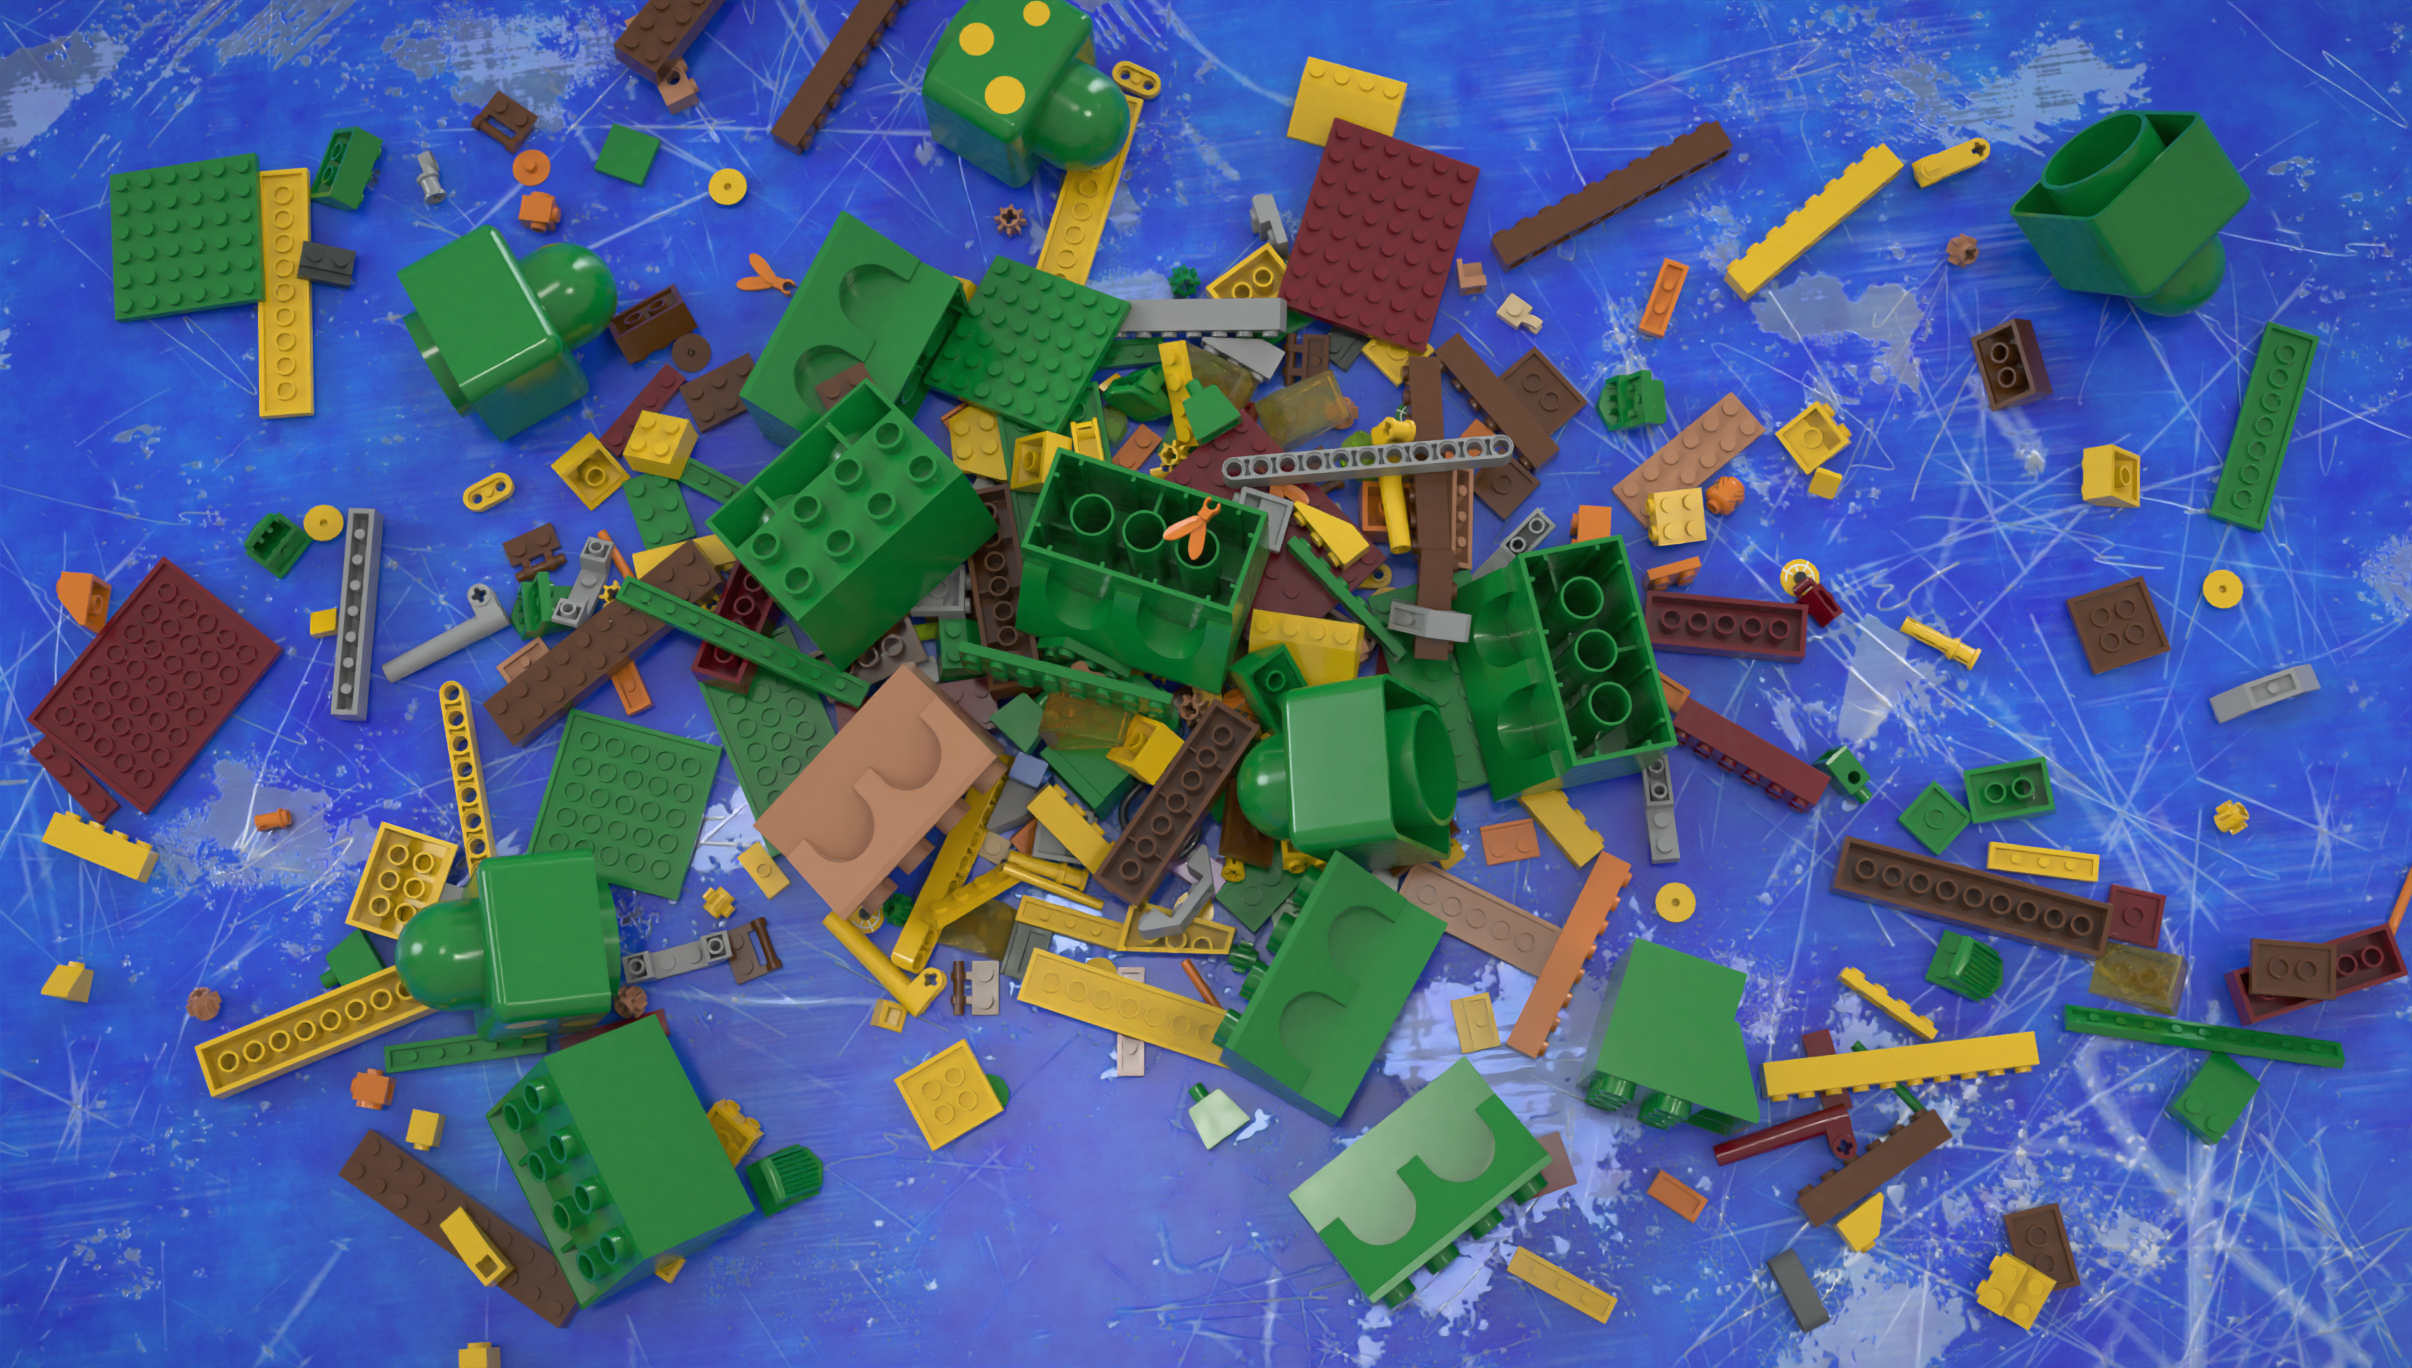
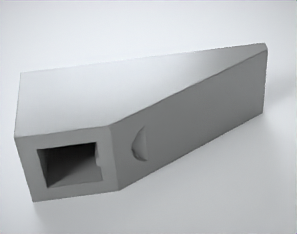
M1203 337L1201 340V346L1204 347L1203 351L1214 358H1217V356L1227 360L1226 364L1237 371L1240 368L1250 373L1248 376L1260 384L1263 381L1269 384L1285 355L1284 351L1263 339Z

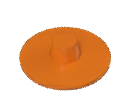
M526 150L516 157L512 169L514 177L518 182L526 186H536L547 179L551 165L548 157L539 150Z

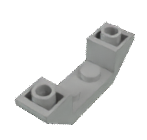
M588 537L580 555L581 571L568 599L560 598L552 615V622L578 628L591 618L600 599L599 596L604 590L603 586L606 585L614 542Z
M1393 598L1388 628L1428 638L1468 642L1472 615L1455 611L1433 610L1416 606L1415 602Z
M2305 664L2242 684L2210 698L2209 701L2218 723L2221 724L2244 716L2250 711L2293 696L2294 698L2319 690L2321 687L2311 664Z
M1203 843L1198 850L1194 849L1190 853L1186 864L1189 874L1200 882H1195L1188 891L1189 896L1183 904L1179 903L1174 908L1172 918L1155 907L1141 917L1138 922V931L1140 937L1144 940L1183 934L1215 892L1210 856L1207 846Z
M727 930L701 936L700 941L654 953L644 951L621 957L627 984L657 981L712 967L733 957Z

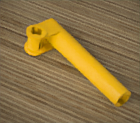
M1386 417L1379 425L1371 429L1373 445L1412 442L1416 434V425L1413 420L1396 421L1393 417ZM1390 456L1387 459L1390 463H1399L1398 456ZM1401 475L1380 476L1378 480L1390 551L1393 554L1407 553L1412 548Z
M833 910L823 920L822 924L915 1018L920 1016L945 989L947 976L943 971L931 967L926 968L912 981L899 967L893 965L891 960L848 918L843 921ZM930 975L937 976L935 979L937 982L936 986L928 985L931 982L928 978Z

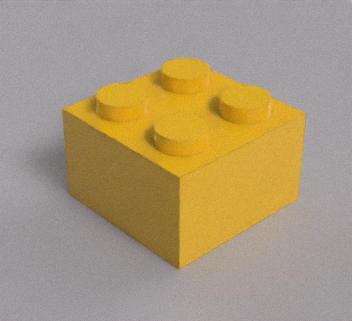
M642 410L623 452V456L634 471L679 480L697 441L698 434L687 419Z

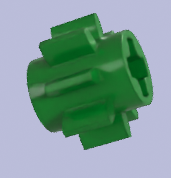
M1185 264L1177 269L1172 268L1173 277L1167 278L1169 285L1172 286V293L1175 295L1179 292L1183 295V298L1192 293L1196 294V285L1201 284L1196 268L1189 269Z
M894 893L893 899H887L884 902L883 915L887 918V924H894L897 927L905 926L915 905L911 902L912 897Z
M1241 940L1240 945H1232L1227 963L1234 965L1232 969L1234 972L1245 975L1247 969H1252L1259 955V951L1253 950L1254 943Z

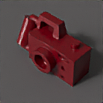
M1805 577L1793 587V593L1799 599L1795 604L1808 605V614H1812L1822 628L1844 612L1834 600L1833 595L1821 583L1817 585L1811 577ZM1811 586L1813 587L1805 595H1802V593L1809 589Z

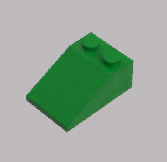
M939 619L935 630L939 681H962L987 676L984 672L978 675L966 671L962 666L958 653L961 641L982 646L978 621Z
M2045 756L1963 771L1973 824L2029 819L2056 814Z
M2213 1051L2164 1109L2207 1146L2217 1144L2237 1120L2261 1083L2226 1053Z

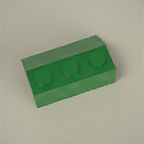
M357 126L334 129L312 184L310 200L344 211L356 210L364 199V188L372 178L373 172L371 170L374 162L381 155L382 149L380 147L383 140Z
M1280 643L1251 652L1228 668L1264 732L1271 736L1283 733L1281 703L1285 693L1294 688L1308 686L1286 645Z

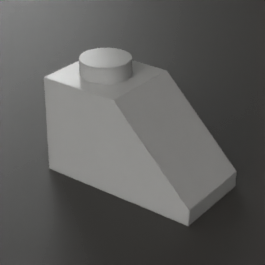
M1008 779L986 828L1000 835L1029 822L1034 815L1026 808L1025 804L1037 791Z

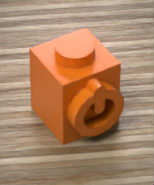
M537 191L531 192L530 196L523 195L518 219L524 228H530L538 233H545L546 230L555 231V225L559 223L561 218V209L556 204L555 197Z
M368 1068L367 1073L357 1072V1077L353 1078L350 1088L353 1094L352 1099L357 1100L356 1106L382 1110L383 1105L391 1106L397 1079L383 1076L384 1071Z

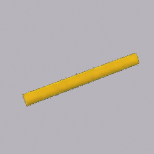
M1004 863L1001 873L1099 911L1103 907L1104 901L1007 863Z

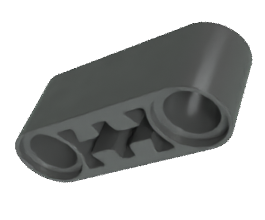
M1792 1248L1766 1261L1775 1282L1804 1334L1830 1321L1820 1298Z

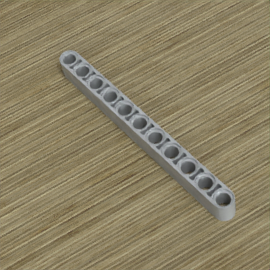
M1491 435L1232 457L1227 459L1222 465L1223 481L1228 487L1237 489L1243 486L1261 487L1499 467L1507 465L1511 461L1514 444L1506 435ZM1504 447L1508 452L1501 455L1496 453L1494 449ZM1477 449L1481 452V455L1472 457L1468 454V451ZM1450 451L1454 454V457L1445 459L1441 456V453ZM1422 453L1428 458L1425 461H1418L1414 456ZM1390 456H1398L1401 461L1394 464L1390 463L1387 459ZM1371 458L1374 463L1370 466H1365L1361 463V460ZM1338 460H1344L1348 465L1344 468H1338L1334 463ZM1313 462L1321 465L1318 470H1311L1307 466ZM1288 464L1292 465L1294 470L1287 473L1283 472L1281 467ZM1261 466L1265 467L1268 471L1263 475H1258L1254 470ZM1232 469H1238L1241 471V474L1237 477H1231L1228 475V472Z

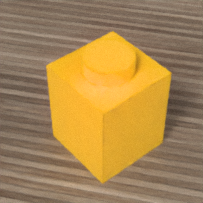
M413 1109L406 1141L414 1143V1149L429 1151L430 1146L439 1148L446 1115Z

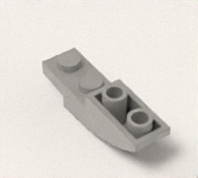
M1537 507L1471 575L1473 581L1499 568L1507 567L1517 554L1536 551L1556 528V525Z
M1665 754L1641 772L1646 832L1650 845L1652 864L1679 862L1680 860L1668 755Z

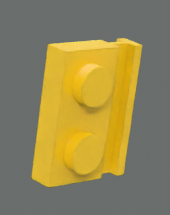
M1489 992L1450 1000L1462 1054L1501 1046Z

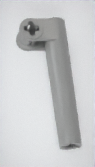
M478 583L471 586L467 597L476 616L383 664L382 669L387 679L394 683L511 625L510 619L500 604L496 593L484 584ZM481 592H483V593L486 594V595L483 596V597H484V601H483V602H481V601L478 600V599L481 598V596H480V593H481Z

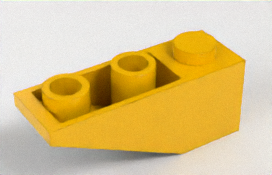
M1300 501L1293 504L1294 519L1301 527L1305 525L1310 530V538L1318 547L1323 546L1328 552L1326 556L1333 566H1340L1345 571L1369 552V544L1352 524Z
M462 1206L440 1224V1227L467 1266L485 1287H495L514 1269V1266Z

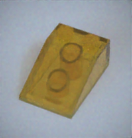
M1186 342L1193 379L1198 378L1204 389L1215 384L1238 411L1242 408L1244 409L1259 381L1248 370ZM1165 384L1161 388L1167 391V386Z
M1330 369L1280 389L1254 403L1266 433L1284 452H1290L1352 417L1333 371Z
M1060 691L1059 694L1049 693L1038 733L1051 750L1123 747L1132 714L1122 710V706L1112 704V707H1103L1098 705L1094 699L1086 698L1085 701L1073 699L1070 697V694L1064 691Z
M990 899L944 926L936 944L1003 962L1018 910L1002 901Z
M2107 941L2103 959L2095 963L2088 992L2150 1012L2177 1017L2189 964L2181 955Z

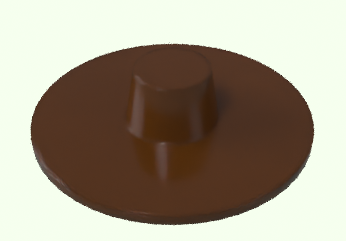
M689 333L682 335L675 341L672 347L673 361L680 369L687 372H697L703 369L711 357V349L708 342L698 334Z

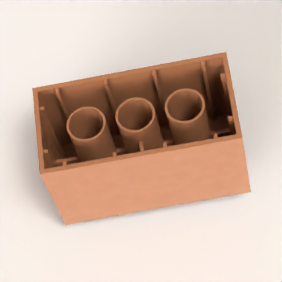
M913 661L903 663L752 826L787 857L786 859L843 921L860 906L872 915L899 887L888 876L898 866L909 875L935 848L925 838L926 835L935 826L947 835L971 810L972 807L962 799L966 792L974 786L984 795L1009 769L999 759L1007 748Z

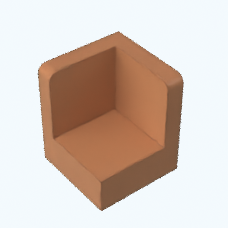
M1462 258L1456 259L1455 268L1459 295L1485 293L1487 282L1486 276L1483 275L1482 264L1480 262L1463 264Z

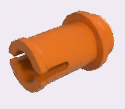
M278 808L276 812L255 815L254 818L255 826L259 832L276 827L287 828V825H290L292 822L290 811L283 808Z

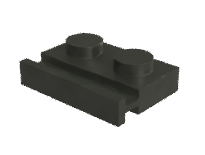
M304 241L297 279L349 289L356 251Z
M1333 326L1327 334L1331 335L1329 362L1347 373L1360 356L1361 349L1372 339Z
M1015 921L999 973L1023 981L1034 947L1048 952L1053 932Z

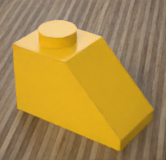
M69 961L68 966L57 965L43 986L41 994L64 1000L88 1003L94 971L85 969L84 963Z
M1881 1192L1873 1194L1832 1225L1852 1253L1859 1250L1865 1253L1876 1244L1874 1239L1880 1233L1884 1200Z

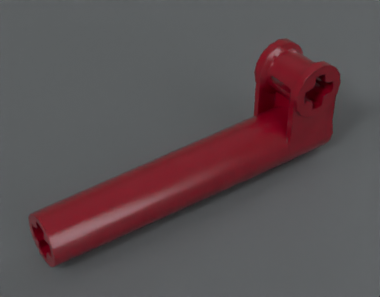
M1842 1103L1714 1145L1712 1148L1720 1167L1826 1135L1831 1151L1838 1158L1845 1160L1852 1158L1856 1154L1857 1143L1852 1131L1848 1111L1845 1104ZM1842 1139L1848 1143L1845 1145L1846 1149L1844 1151L1838 1147L1841 1145L1840 1140Z

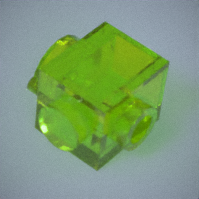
M1105 405L1103 413L1109 445L1118 449L1129 428L1127 414L1113 406Z

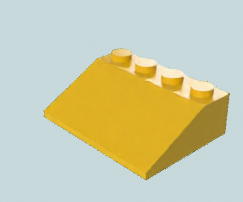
M1308 56L1291 116L1287 138L1324 148L1335 117L1394 137L1407 94V83Z
M1253 609L1249 635V653L1284 643L1308 686L1355 679L1358 675L1365 626Z
M382 821L345 923L397 940L402 928L415 913L430 904L439 902L459 845Z

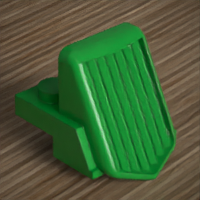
M1162 363L1114 379L1101 395L1107 403L1141 423L1154 421L1172 413L1170 401L1160 388L1166 384Z
M1640 370L1629 375H1617L1605 380V386L1600 393L1595 408L1609 431L1633 430L1643 426L1664 424L1667 420L1664 383L1662 380H1652L1651 370Z
M277 512V514L268 513L253 527L245 540L244 548L247 549L245 554L276 577L282 579L312 542L313 538L280 512Z
M538 572L532 582H521L516 591L517 599L510 616V622L521 637V641L544 637L545 634L575 629V627L552 622L551 620L560 598L568 599L573 588L572 586H554L553 582L549 581V572Z
M1945 930L1925 980L1926 982L1951 990L1956 995L1980 1003L1981 998H1989L2003 985V960L1999 956L2000 953L1987 944L1976 941L1969 936H1962Z
M799 1143L783 1148L745 1167L765 1217H770L820 1194L819 1188L823 1184V1162L808 1147L800 1146Z

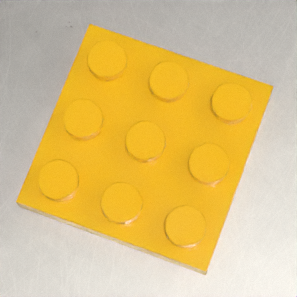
M962 1039L894 1079L932 1151L940 1149L1005 1111L966 1039Z

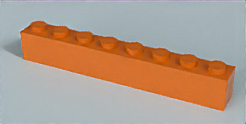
M1603 850L1601 851L1505 1044L1506 1047L1533 1061L1537 1055L1541 1057L1544 1055L1549 1045V1042L1545 1041L1549 1031L1555 1032L1561 1020L1557 1014L1561 1006L1567 1008L1573 996L1569 990L1573 982L1579 984L1585 972V969L1581 968L1585 958L1591 960L1597 948V945L1593 944L1597 934L1602 936L1607 928L1609 921L1605 920L1608 911H1615L1621 899L1616 895L1621 886L1627 887L1633 875L1628 872L1631 864Z

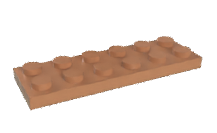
M1731 391L1614 486L1611 492L1643 529L1646 530L1651 525L1650 515L1647 514L1645 508V501L1648 499L1647 493L1698 488L1762 436L1766 429Z
M1420 863L1413 866L1409 870L1399 891V894L1405 897L1407 901L1448 923L1444 931L1445 933L1536 978H1539L1562 931V928L1429 863Z

